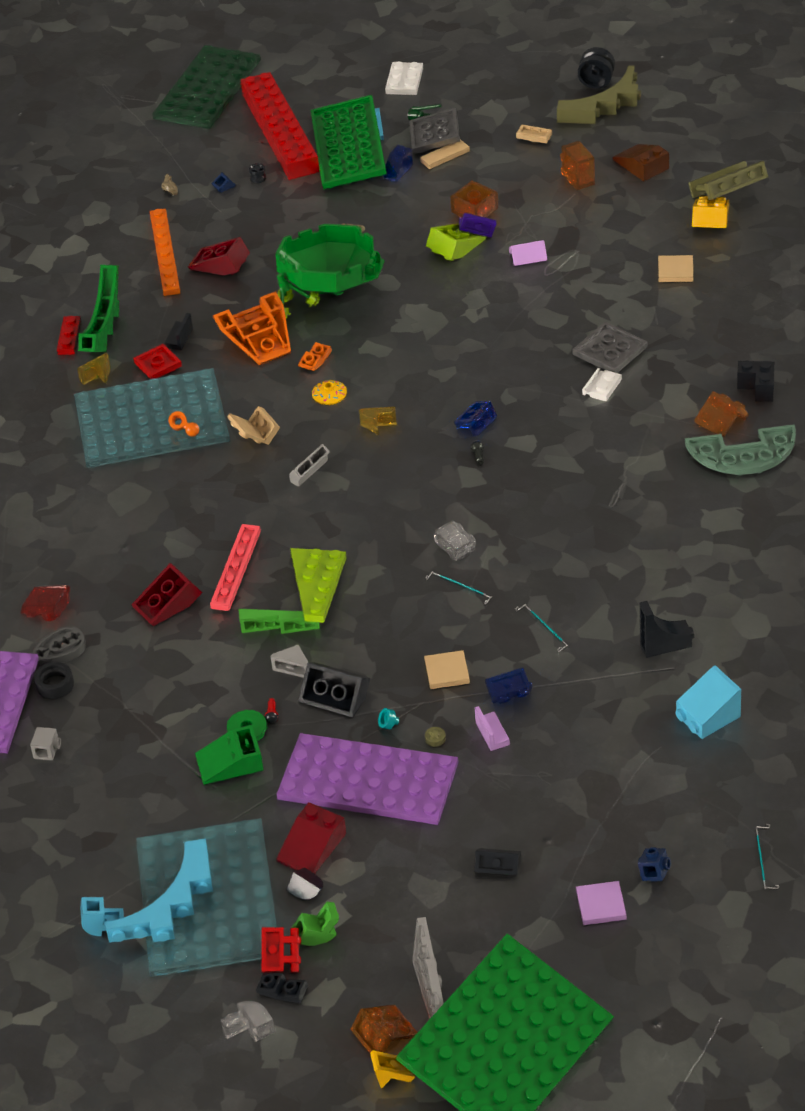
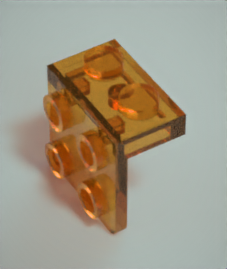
M713 391L696 416L695 423L715 434H722V437H724L737 416L745 420L749 413L744 409L745 405L738 401L733 402L727 395L723 393L720 395Z

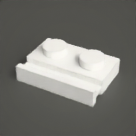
M597 368L582 389L583 395L589 394L592 398L607 401L621 382L622 374L608 370L600 371V368Z

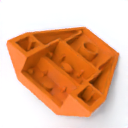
M276 291L260 297L259 305L232 315L228 309L213 315L219 329L258 365L291 353L284 305Z

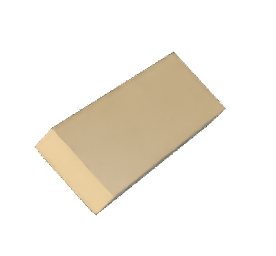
M460 139V142L446 145L420 157V162L428 169H432L469 152L470 148Z

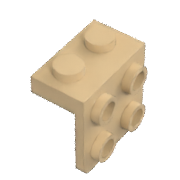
M260 406L256 408L249 420L233 414L227 416L231 421L230 424L240 431V436L245 439L251 438L259 444L262 442L269 445L280 429V426Z

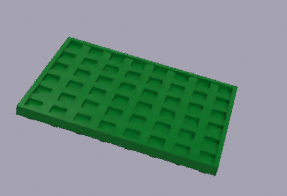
M507 933L401 1050L396 1060L459 1111H536L610 1024L614 1016Z

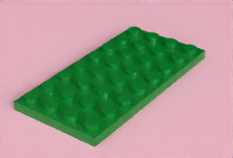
M372 95L311 110L323 189L387 174Z

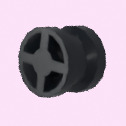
M255 163L249 167L251 182L262 183L266 180L265 166L263 164Z

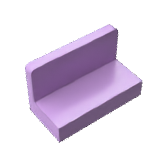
M544 240L509 247V253L512 255L514 266L547 260Z
M479 706L475 707L476 724L490 751L510 745V739L495 712L483 715Z

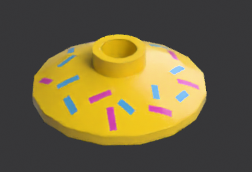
M334 380L320 382L312 390V398L323 405L339 403L347 395L346 386Z

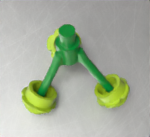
M283 273L276 276L280 287L278 296L283 305L293 299L292 289L307 297L305 303L309 304V307L318 304L320 300L318 292L311 291L310 294H307L291 282H288ZM284 308L285 317L288 318V315H291V313H289V308Z

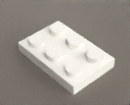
M392 62L385 88L386 94L417 95L423 63Z

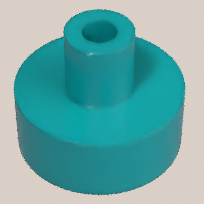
M388 708L381 710L378 717L380 728L389 730L394 725L399 724V717H396L394 710Z

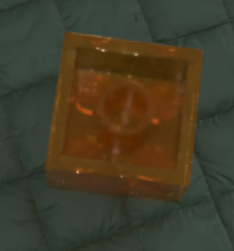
M580 141L561 146L562 175L569 180V183L576 190L595 185L594 157Z
M473 180L450 196L451 212L460 217H463L464 213L486 218L498 209V193Z

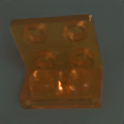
M395 1005L360 1009L350 1029L369 1053L372 1050L385 1053L391 1041L411 1039L418 1033Z

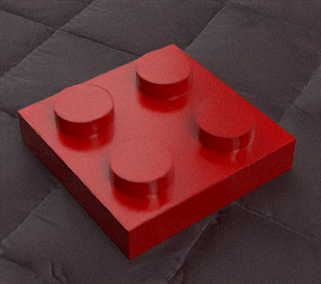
M164 344L133 358L134 363L152 381L182 367L181 360Z

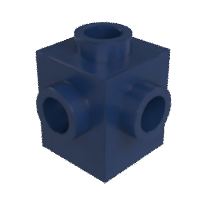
M645 848L642 856L638 859V868L642 881H663L667 871L671 868V859L667 857L666 848Z

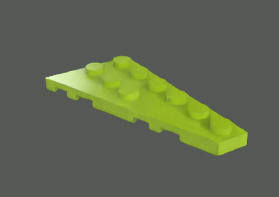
M290 548L304 620L307 622L324 623L347 558L346 552Z

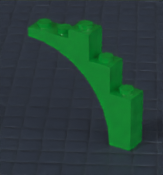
M100 265L99 287L94 312L87 328L82 333H79L78 351L107 352V334H113V317H119L118 265Z

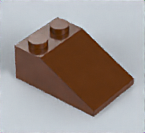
M637 144L613 156L615 162L642 181H646L669 169V152L659 145Z

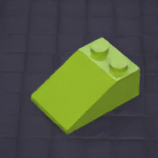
M459 223L431 227L426 247L430 248L433 253L443 255L446 260L454 261V259L464 257L486 240V236L459 230Z

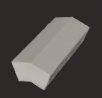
M323 444L320 445L289 473L290 482L297 486L303 484L328 461L327 455L330 451Z

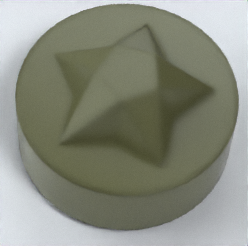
M440 727L429 728L425 732L426 743L432 747L443 745L446 741L445 731Z

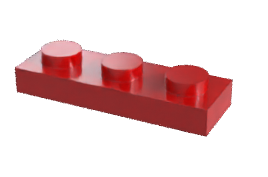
M81 316L63 317L57 346L58 355L75 354L82 322Z

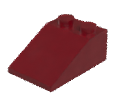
M241 237L233 238L201 248L188 268L189 270L218 275H233L239 272L241 265L246 262L250 252Z
M169 563L131 606L152 626H155L190 607L203 592L173 564Z
M308 802L297 816L276 861L296 871L306 868L315 874L346 835L344 817Z

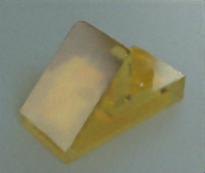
M105 353L77 368L79 380L83 385L98 377L107 383L111 369L109 355Z
M395 407L359 409L360 424L376 435H379V426L397 425Z

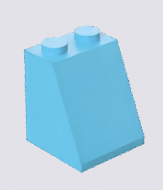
M715 665L676 701V716L689 727L692 733L697 734L703 739L741 717V688Z

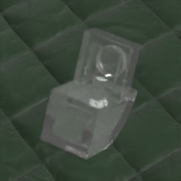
M258 1002L237 1003V1012L221 1019L222 1030L226 1039L248 1030L253 1040L257 1042L275 1033L272 1017L267 1009Z

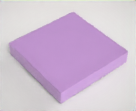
M619 881L576 886L583 925L626 920V911Z

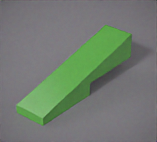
M239 609L242 633L281 629V634L320 629L319 622H307L304 620L303 611Z

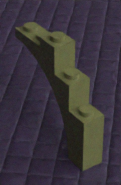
M628 66L622 79L604 92L581 99L558 100L557 123L596 124V118H599L600 115H616L617 109H620V106H637L638 100H641V90H638V84H636L637 72H635V66Z

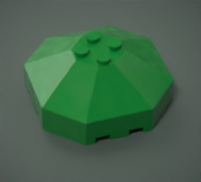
M322 224L319 225V230L314 232L309 228L298 232V237L292 239L290 235L283 237L276 251L277 272L283 273L285 278L300 289L318 292L319 294L334 293L335 295H341L348 289L375 280L379 277L385 260L380 258V253L374 251L373 236L368 232L362 234L361 228L354 225Z

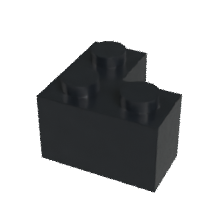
M738 361L737 389H755V401L773 402L775 362Z

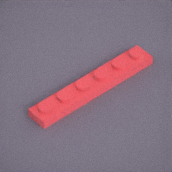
M241 525L210 602L211 609L230 611L260 535V526Z

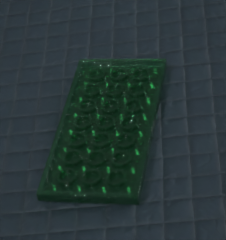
M204 45L152 113L153 119L210 129L240 89L241 79L249 77L260 62V54Z

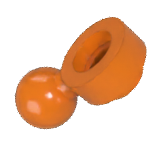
M176 411L169 416L168 421L172 429L176 431L185 429L186 434L190 437L198 435L200 431L198 424L194 422L188 423L184 413ZM177 420H181L180 424H175Z

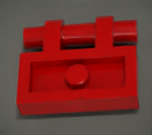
M262 927L261 973H284V964H290V973H299V964H301V956H299V945L301 944L299 928H290V936H284V927ZM284 944L290 945V956H284Z

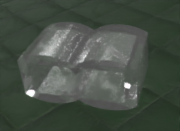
M450 521L434 530L435 542L440 548L446 550L448 555L455 561L475 552L476 540L473 535L464 531L461 524Z

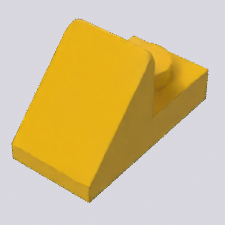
M371 1051L374 1071L381 1088L391 1078L411 1082L415 1078V1074L396 1060L397 1055Z

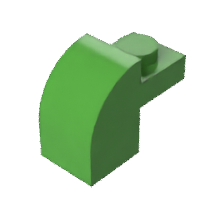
M327 901L317 915L300 914L292 928H299L301 945L315 946L327 943L337 935L334 926L338 923L339 914L337 913L335 903Z

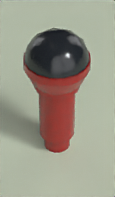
M274 698L269 699L268 710L264 715L266 721L271 724L277 722L279 718Z

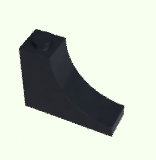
M648 601L639 602L640 646L646 658L692 647L694 631L692 627L688 626L686 620L667 621L660 619L653 614Z

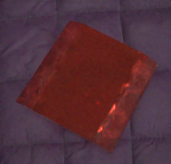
M70 586L34 587L22 605L21 614H26L28 617L42 615L45 621L55 620L61 615L69 602Z

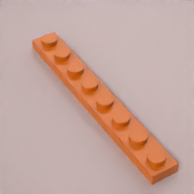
M166 208L150 211L163 295L181 294Z

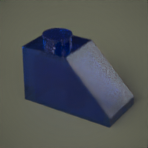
M397 145L390 152L386 163L387 174L382 175L383 179L398 182L413 165L411 148Z

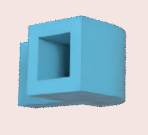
M103 897L81 898L82 928L88 934L101 936L102 931H106L105 922L124 918L123 908H104Z

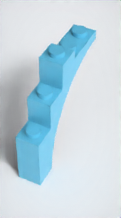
M206 838L184 842V858L181 869L174 882L156 901L132 915L105 922L109 943L152 936L153 943L175 939L173 918L194 915L192 895L213 892Z

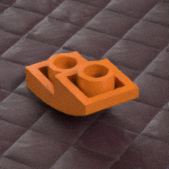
M315 342L310 352H305L298 366L315 371L332 352L331 346Z

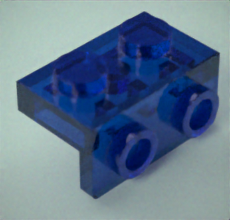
M524 668L485 679V684L493 703L499 702V704L510 701L512 697H525L529 695L533 687L532 682L528 681Z

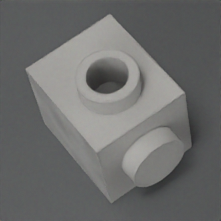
M36 728L30 744L33 758L43 760L54 759L57 749H60L61 738L58 737L56 729Z

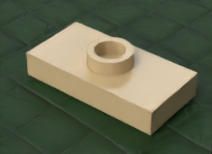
M521 125L516 133V138L547 143L552 135V130Z

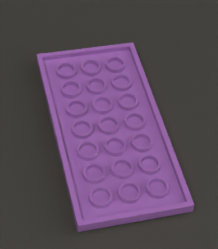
M300 733L277 791V799L303 804L310 802L322 807L438 825L459 763L458 757Z

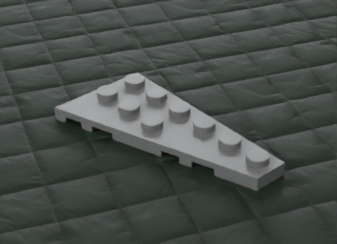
M426 917L417 918L412 961L430 1019L444 1004L441 992L442 979L441 975L437 973V962L433 954Z

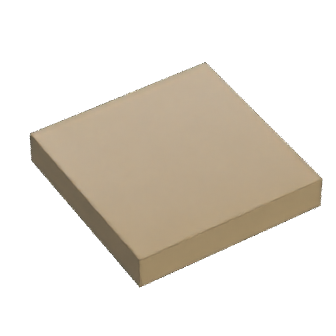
M693 255L658 256L659 282L693 281Z
M464 650L424 656L430 689L470 684Z

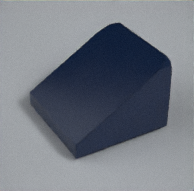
M223 172L211 183L220 193L236 186Z

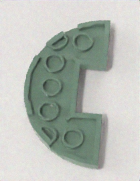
M795 424L758 429L760 442L725 446L722 434L685 438V446L696 461L712 470L736 475L761 473L777 466L790 455L795 445L796 429Z

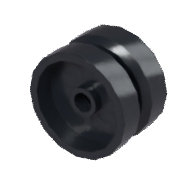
M600 47L586 50L581 57L578 67L580 82L593 89L603 88L608 85L615 68L613 55L608 50Z

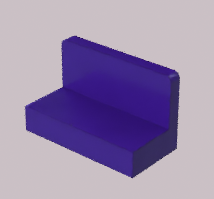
M464 213L463 217L459 218V230L492 238L497 224L496 220Z

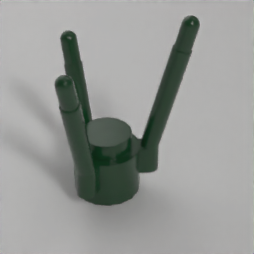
M442 105L413 106L408 111V120L431 115L421 110L438 108Z

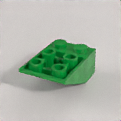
M253 725L232 729L195 753L203 785L264 770Z

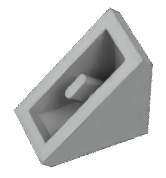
M299 645L271 655L272 669L274 671L304 678L308 660Z

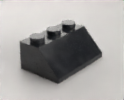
M307 662L298 701L354 717L366 698L370 678L317 662Z

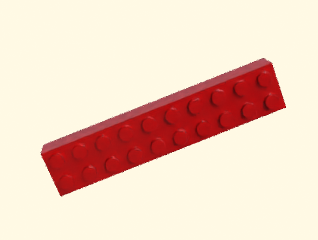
M271 72L241 79L242 95L288 180L320 172L318 156Z

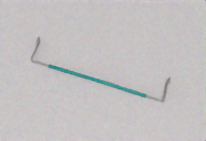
M436 574V575H438V576H440V577H442V578H445V579L450 580V581H452V582H454V583H457V584H459V585H462V586H464V587H466V588H469V589H471V590H473V591H475V592H478V593H480V594H482V595L488 596V595H486V594H484V593H482V592H480V591H478V590H475V589H473V588H471V587H469V586H466V585H464V584H462V583H459V582H457V581H454V580H452V579H450V578H447V577H445V576Z
M528 608L551 632H553L568 647V645L539 616H537L530 608Z
M766 824V825H768L769 827L757 826V827H756V833H757V842H758L760 862H761V869H762V877H763V881H764V889H766V888L778 889V888H779V885H775V886H778L777 888H776V887H765V876H764V869H763L761 848H760V842H759V835H758V831H757V828H770V824Z

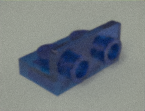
M475 401L454 423L457 428H470L473 436H478L497 417L491 401Z

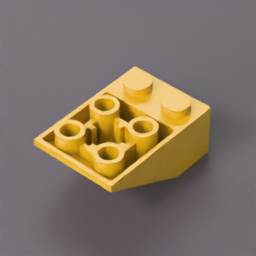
M708 196L696 198L693 205L692 227L726 228L730 200H726V197H717L712 200L708 199Z

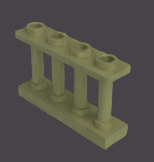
M741 161L690 181L688 184L693 198L707 193L708 199L712 200L768 177L764 161H759L747 166L746 161Z

